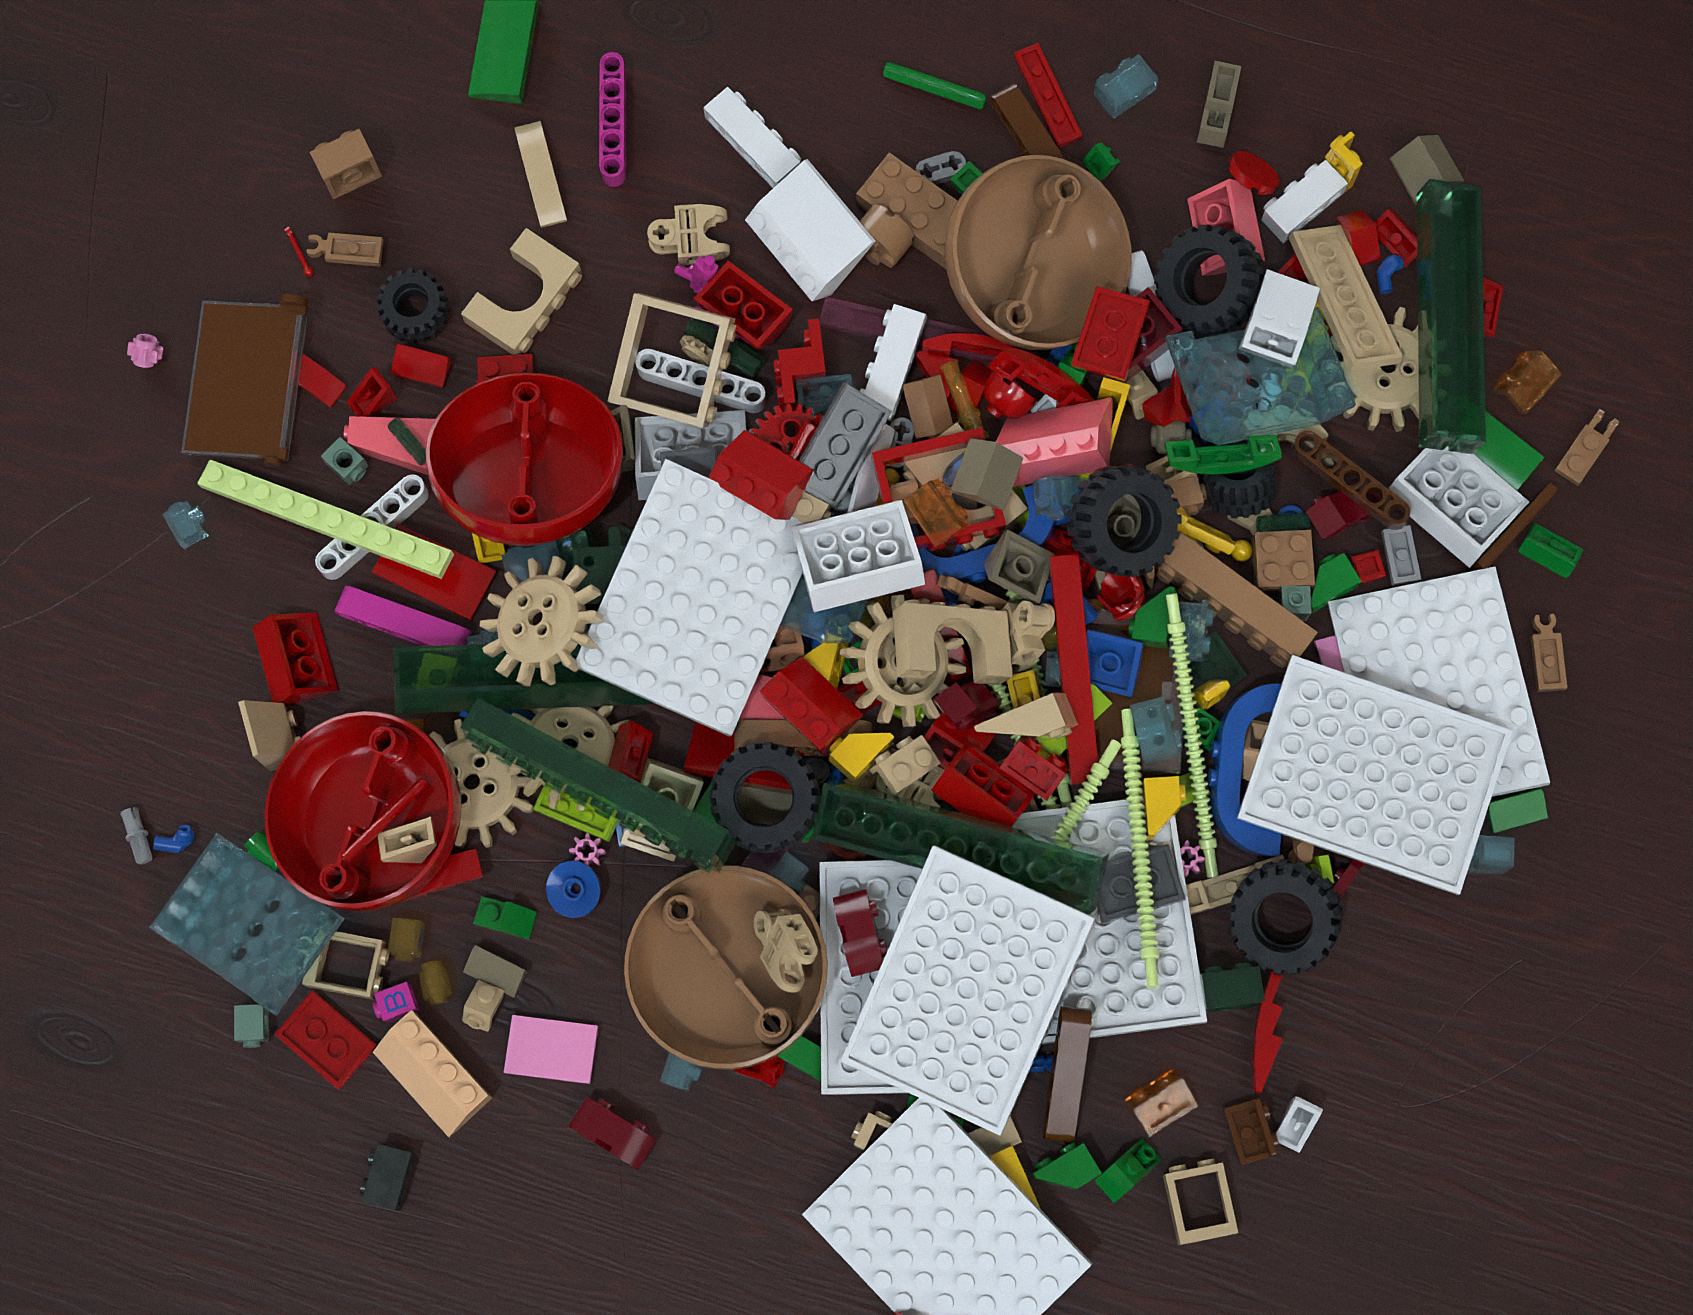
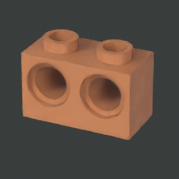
M798 623L778 627L759 674L781 670L804 656V644Z

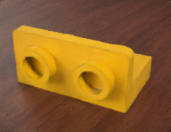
M1349 132L1345 137L1339 135L1330 144L1331 150L1325 156L1328 163L1348 183L1345 192L1353 186L1363 165L1358 154L1353 150H1349L1355 137L1352 132Z

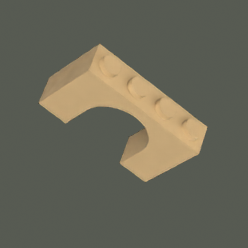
M527 228L510 248L513 259L536 273L542 279L543 290L538 301L526 310L512 312L500 308L477 292L461 313L466 324L512 355H519L522 352L526 353L533 343L532 338L538 330L540 332L544 330L549 322L550 314L554 309L558 310L563 305L566 299L565 294L570 288H575L582 278L580 264Z
M955 423L939 437L963 432L964 430L958 423ZM966 448L914 459L904 463L903 469L905 473L903 475L907 481L916 479L918 488L923 493L921 498L929 508H936L940 513L938 518L947 530L994 519L991 506L986 505L975 510L962 509L954 505L947 498L943 490L942 480L944 474L951 466L963 458ZM1011 490L1003 511L1006 522L1005 530L1024 516L1028 509L1013 490ZM984 535L973 537L974 541L960 546L964 551H974L983 548L998 535L987 539L984 538Z
M919 600L904 601L901 606L893 611L897 677L924 679L936 671L934 636L937 628L940 626L958 631L968 642L972 655L974 683L1000 685L1013 677L1007 611H996L995 607L974 609L967 604L951 607L946 606L943 602L920 604Z

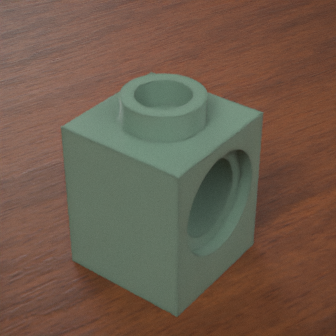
M341 437L321 455L325 464L348 485L353 481H359L365 475L366 468L368 467L364 458ZM344 459H353V462L349 467H340V464Z
M1281 586L1277 594L1278 604L1300 620L1307 621L1311 615L1310 586Z
M263 1004L234 1006V1041L243 1043L244 1048L261 1047V1042H269V1007Z

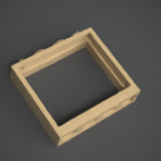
M634 293L607 402L621 406L626 405L628 408L701 428L708 427L709 423L713 422L714 415L717 412V408L714 407L715 398L720 396L723 389L724 381L720 378L723 369H727L730 361V353L727 351L729 343L733 342L736 337L735 319L646 294ZM648 306L720 325L697 416L626 397Z

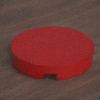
M1237 151L1230 158L1228 163L1231 165L1229 167L1230 172L1245 188L1251 190L1254 187L1259 189L1258 194L1270 195L1278 187L1279 177L1277 173L1260 157L1246 151Z

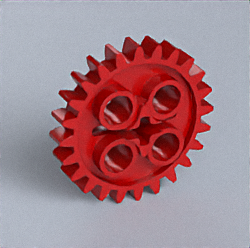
M790 403L785 404L784 412H782L779 406H775L774 415L769 411H765L764 417L766 421L756 419L755 422L760 428H752L749 432L767 443H773L778 449L787 453L789 448L786 445L795 443L805 422L818 428L822 414L812 417L811 407L807 408L803 413L801 404H797L794 411H792ZM786 422H791L795 426L796 432L793 437H789L784 433Z

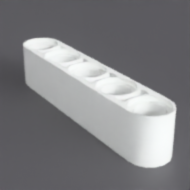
M1141 250L1131 253L1130 278L1125 294L1136 297L1147 287L1155 294L1157 287L1154 284V278L1144 252ZM1177 344L1150 364L1157 382L1171 378L1176 361L1178 359L1182 360Z
M644 349L637 354L635 363L638 374L642 379L702 398L705 384L699 386L694 381L698 377L707 378L709 367L652 349ZM646 361L656 363L652 369L642 368L643 363ZM672 369L682 371L678 377L668 376L669 371ZM722 371L720 379L724 381L723 386L731 385L734 387V390L728 394L721 392L720 396H716L715 402L739 410H745L749 413H758L764 409L766 394L764 387L760 383ZM751 393H757L761 396L755 402L748 401L746 397Z
M407 475L365 511L361 517L395 529L397 524H401L425 503L429 495L428 489L419 476ZM415 485L421 487L416 495H408L410 487ZM390 505H400L399 510L396 513H387V509ZM334 539L318 553L315 563L325 578L334 580L345 574L369 551L359 547L352 551H346L347 543ZM335 559L337 561L334 568L324 569V565L328 560Z

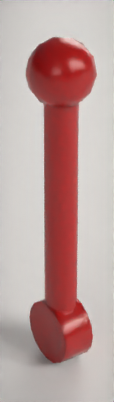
M288 226L284 229L304 268L303 274L306 277H311L314 274V269L309 267Z

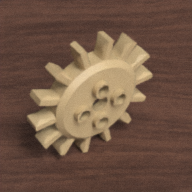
M1402 307L1394 315L1393 324H1388L1403 356L1399 364H1394V372L1386 373L1381 367L1349 371L1344 358L1342 361L1328 360L1322 364V372L1341 373L1342 382L1333 384L1328 388V398L1347 392L1353 401L1346 406L1343 416L1346 419L1350 418L1362 406L1371 411L1367 421L1368 430L1371 431L1378 425L1380 413L1391 414L1392 424L1396 432L1402 431L1404 428L1405 419L1402 411L1408 408L1414 412L1421 422L1425 421L1430 414L1419 400L1422 395H1426L1438 402H1442L1446 395V392L1441 388L1430 384L1431 377H1449L1452 372V366L1432 365L1431 356L1440 354L1447 346L1445 340L1436 341L1426 346L1420 337L1427 332L1430 322L1427 319L1423 320L1413 332L1404 328L1402 325L1406 318L1405 308ZM1332 335L1327 346L1341 353ZM1409 366L1413 372L1407 374L1404 372L1403 367ZM1379 380H1387L1389 386H1381Z
M553 556L548 575H543L541 563L534 558L528 559L529 578L523 582L511 572L505 573L506 581L513 590L506 599L497 594H489L487 597L494 606L501 608L498 619L480 621V627L489 632H498L499 637L482 648L483 652L492 658L503 651L507 653L495 670L508 677L516 665L521 662L516 681L530 687L535 668H540L542 681L549 685L556 684L554 664L561 661L564 666L574 672L580 669L571 652L578 644L588 649H595L597 645L590 637L583 635L585 624L604 622L603 615L594 610L586 611L585 608L586 603L601 595L600 590L592 584L580 591L576 590L588 573L575 565L563 581L562 576L566 562L557 556ZM552 600L551 606L547 608L548 602ZM542 612L543 618L541 622L533 626L534 616ZM547 628L546 633L542 635V631Z
M904 595L891 596L892 613L905 601ZM926 598L918 599L920 604H929L930 602ZM878 602L870 603L867 605V608L875 625L869 629L864 623L855 621L851 622L848 626L853 633L863 639L860 649L855 647L840 649V655L846 658H857L859 666L858 672L849 673L842 678L843 683L857 684L863 681L868 689L860 696L855 705L858 708H867L875 699L881 701L882 706L877 722L881 724L890 722L895 706L901 707L903 727L916 726L914 706L919 704L928 719L938 718L940 714L932 697L936 693L940 694L949 688L944 683L947 673L952 675L966 673L965 666L958 663H948L947 652L963 645V638H949L944 641L939 632L945 626L938 627L934 636L936 671L924 679L902 678L903 683L901 686H898L896 682L898 678L897 667L894 662L896 651L893 644V616L886 617L883 608ZM878 658L883 662L881 668L878 667Z
M557 685L553 694L555 705L546 708L536 695L532 694L529 696L528 705L536 714L532 721L522 715L512 713L510 724L524 731L525 737H504L503 750L523 751L524 758L512 761L508 764L507 769L509 776L519 774L525 770H529L533 775L526 782L523 794L529 797L543 784L552 789L548 802L549 808L555 809L560 801L561 792H573L574 803L579 811L584 810L586 801L584 790L593 787L605 802L610 799L611 790L603 779L607 775L606 771L618 728L621 724L629 722V719L609 725L605 718L612 713L614 708V701L611 698L604 702L596 711L587 706L590 700V688L583 687L579 693L578 703H566L565 693L561 685ZM563 722L567 724V726L565 728H561L557 725V723ZM589 732L592 733L594 736L592 738H587L584 736V733ZM570 738L574 739L578 746L573 750H568L563 747L562 742ZM555 746L557 750L550 752L547 750V747ZM581 756L583 761L576 762L573 758Z
M483 718L478 737L468 738L465 725L458 719L454 722V730L457 734L456 741L447 745L442 736L434 731L429 736L446 754L453 768L458 769L456 777L459 783L460 794L467 795L468 797L467 802L461 804L460 827L455 846L463 849L467 842L468 830L479 829L480 840L488 848L492 847L490 826L500 822L504 830L509 834L514 835L517 833L515 824L507 818V814L513 807L525 813L533 812L534 807L527 800L517 798L519 788L524 787L526 782L533 776H519V774L509 776L507 772L509 763L524 758L523 751L514 757H510L506 750H503L504 737H516V733L513 730L509 729L505 732L501 740L496 744L489 740L492 730L489 719ZM483 758L485 760L484 766L476 767V760ZM472 774L479 776L480 784L477 788L470 790L465 787L464 781L467 776ZM489 784L495 787L491 794L485 793V787Z

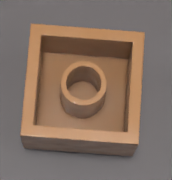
M360 129L344 132L340 138L330 143H321L315 147V150L310 152L333 200L382 177Z
M1311 530L1255 532L1251 539L1254 586L1266 595L1278 594L1281 586H1310L1311 593L1315 586Z

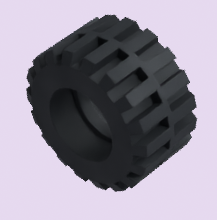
M408 268L407 273L404 274L402 270L397 271V277L395 278L390 275L386 279L388 282L387 286L382 284L380 287L382 294H377V302L379 304L377 305V310L388 332L392 336L395 335L397 340L401 342L406 339L408 344H414L415 340L422 344L426 343L425 338L430 337L431 340L436 338L435 332L442 333L444 330L442 324L448 323L449 317L447 313H450L449 301L441 283L431 273L427 276L425 270L421 269L418 270V273H415L413 268ZM422 296L428 299V305L420 315L405 317L399 314L400 306L407 298Z
M1274 462L1243 472L1204 474L1207 503L1209 506H1212L1213 511L1220 512V515L1224 517L1229 515L1231 518L1237 519L1238 517L1249 518V515L1256 516L1261 514V510L1266 511L1270 507L1269 504H1272L1275 500L1276 480Z

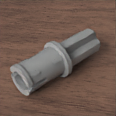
M133 807V812L131 808L125 809L120 813L127 832L125 839L130 842L136 863L140 865L146 864L152 860V854L146 838L148 831L144 830L137 807Z

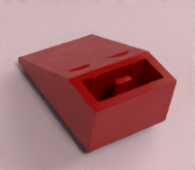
M999 709L998 716L1003 713L1001 709ZM941 712L940 716L925 734L924 739L941 764L938 766L945 770L967 741L986 753L998 733L976 732L975 727L966 731L958 730L945 714Z

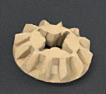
M684 335L680 340V344L683 346L682 350L697 363L709 367L713 350L699 339Z

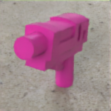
M708 255L705 258L700 256L694 263V266L691 265L688 268L678 264L674 272L691 281L690 287L698 294L717 273L718 265L715 264L713 256Z

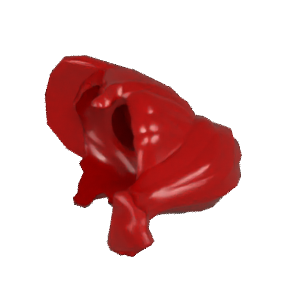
M1104 572L1106 577L1101 583V595L1098 593L1097 598L1112 614L1113 619L1117 621L1125 620L1132 616L1145 600L1143 582L1138 576H1118Z

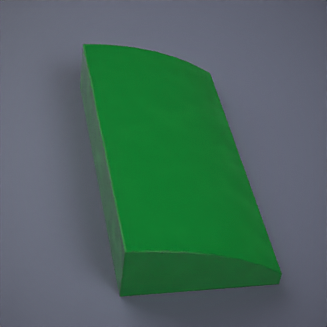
M485 0L468 93L469 97L522 104L539 8L538 0Z
M1457 388L1418 434V436L1430 444L1445 429L1516 491L1544 459V456Z

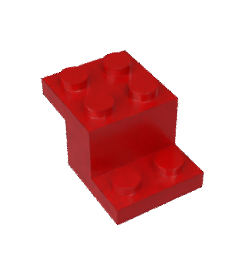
M819 319L808 320L809 329L803 330L805 347L778 350L779 360H773L776 385H782L777 387L779 407L782 411H784L785 404L790 403L792 411H794L796 407L794 392L827 388Z

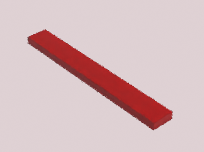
M1079 554L1050 556L1049 565L1053 609L1055 611L1061 693L1066 694L1078 723L1077 726L1071 728L1072 733L1065 736L1070 785L1082 784L1084 781H1088L1086 776L1092 774L1090 769L1094 763H1098Z

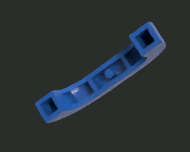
M1050 480L1023 488L1029 508V517L1026 526L1018 535L1042 548H1045L1052 536L1057 520L1056 500ZM911 524L913 536H920L916 524ZM996 544L951 558L937 557L925 548L918 550L923 572L933 568L938 580L940 575H943L945 577H953L963 583L977 584L986 580L985 576H987L984 562Z
M1268 684L1251 689L1238 696L1226 708L1220 719L1216 740H1213L1211 743L1210 756L1214 758L1213 769L1209 770L1207 779L1208 786H1211L1210 802L1212 814L1221 833L1237 848L1253 855L1279 857L1281 834L1239 820L1237 816L1241 807L1240 785L1246 730L1251 721L1258 715L1272 714L1282 684Z

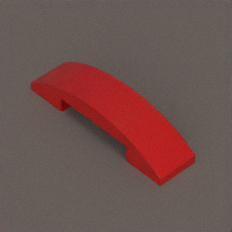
M955 333L924 340L922 351L949 358L952 349L997 357L1005 347H1015L988 336Z
M1005 347L989 364L991 370L1012 381L1015 377H1018L1055 399L1056 408L1095 401L1068 374L1052 363L1029 352Z
M296 351L293 382L305 389L311 396L332 408L346 390L347 385L300 351Z

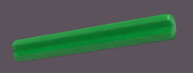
M887 62L884 67L883 76L977 109H982L985 105L986 95L984 93L892 62Z

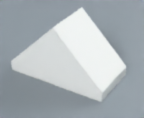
M1297 1096L1292 1098L1276 1131L1278 1142L1300 1153L1323 1109Z

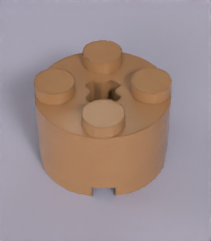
M874 204L860 220V223L875 240V243L865 256L875 265H879L881 262L892 268L915 241V239H912L914 233L899 216L895 214L892 218L885 213L888 210L887 208Z

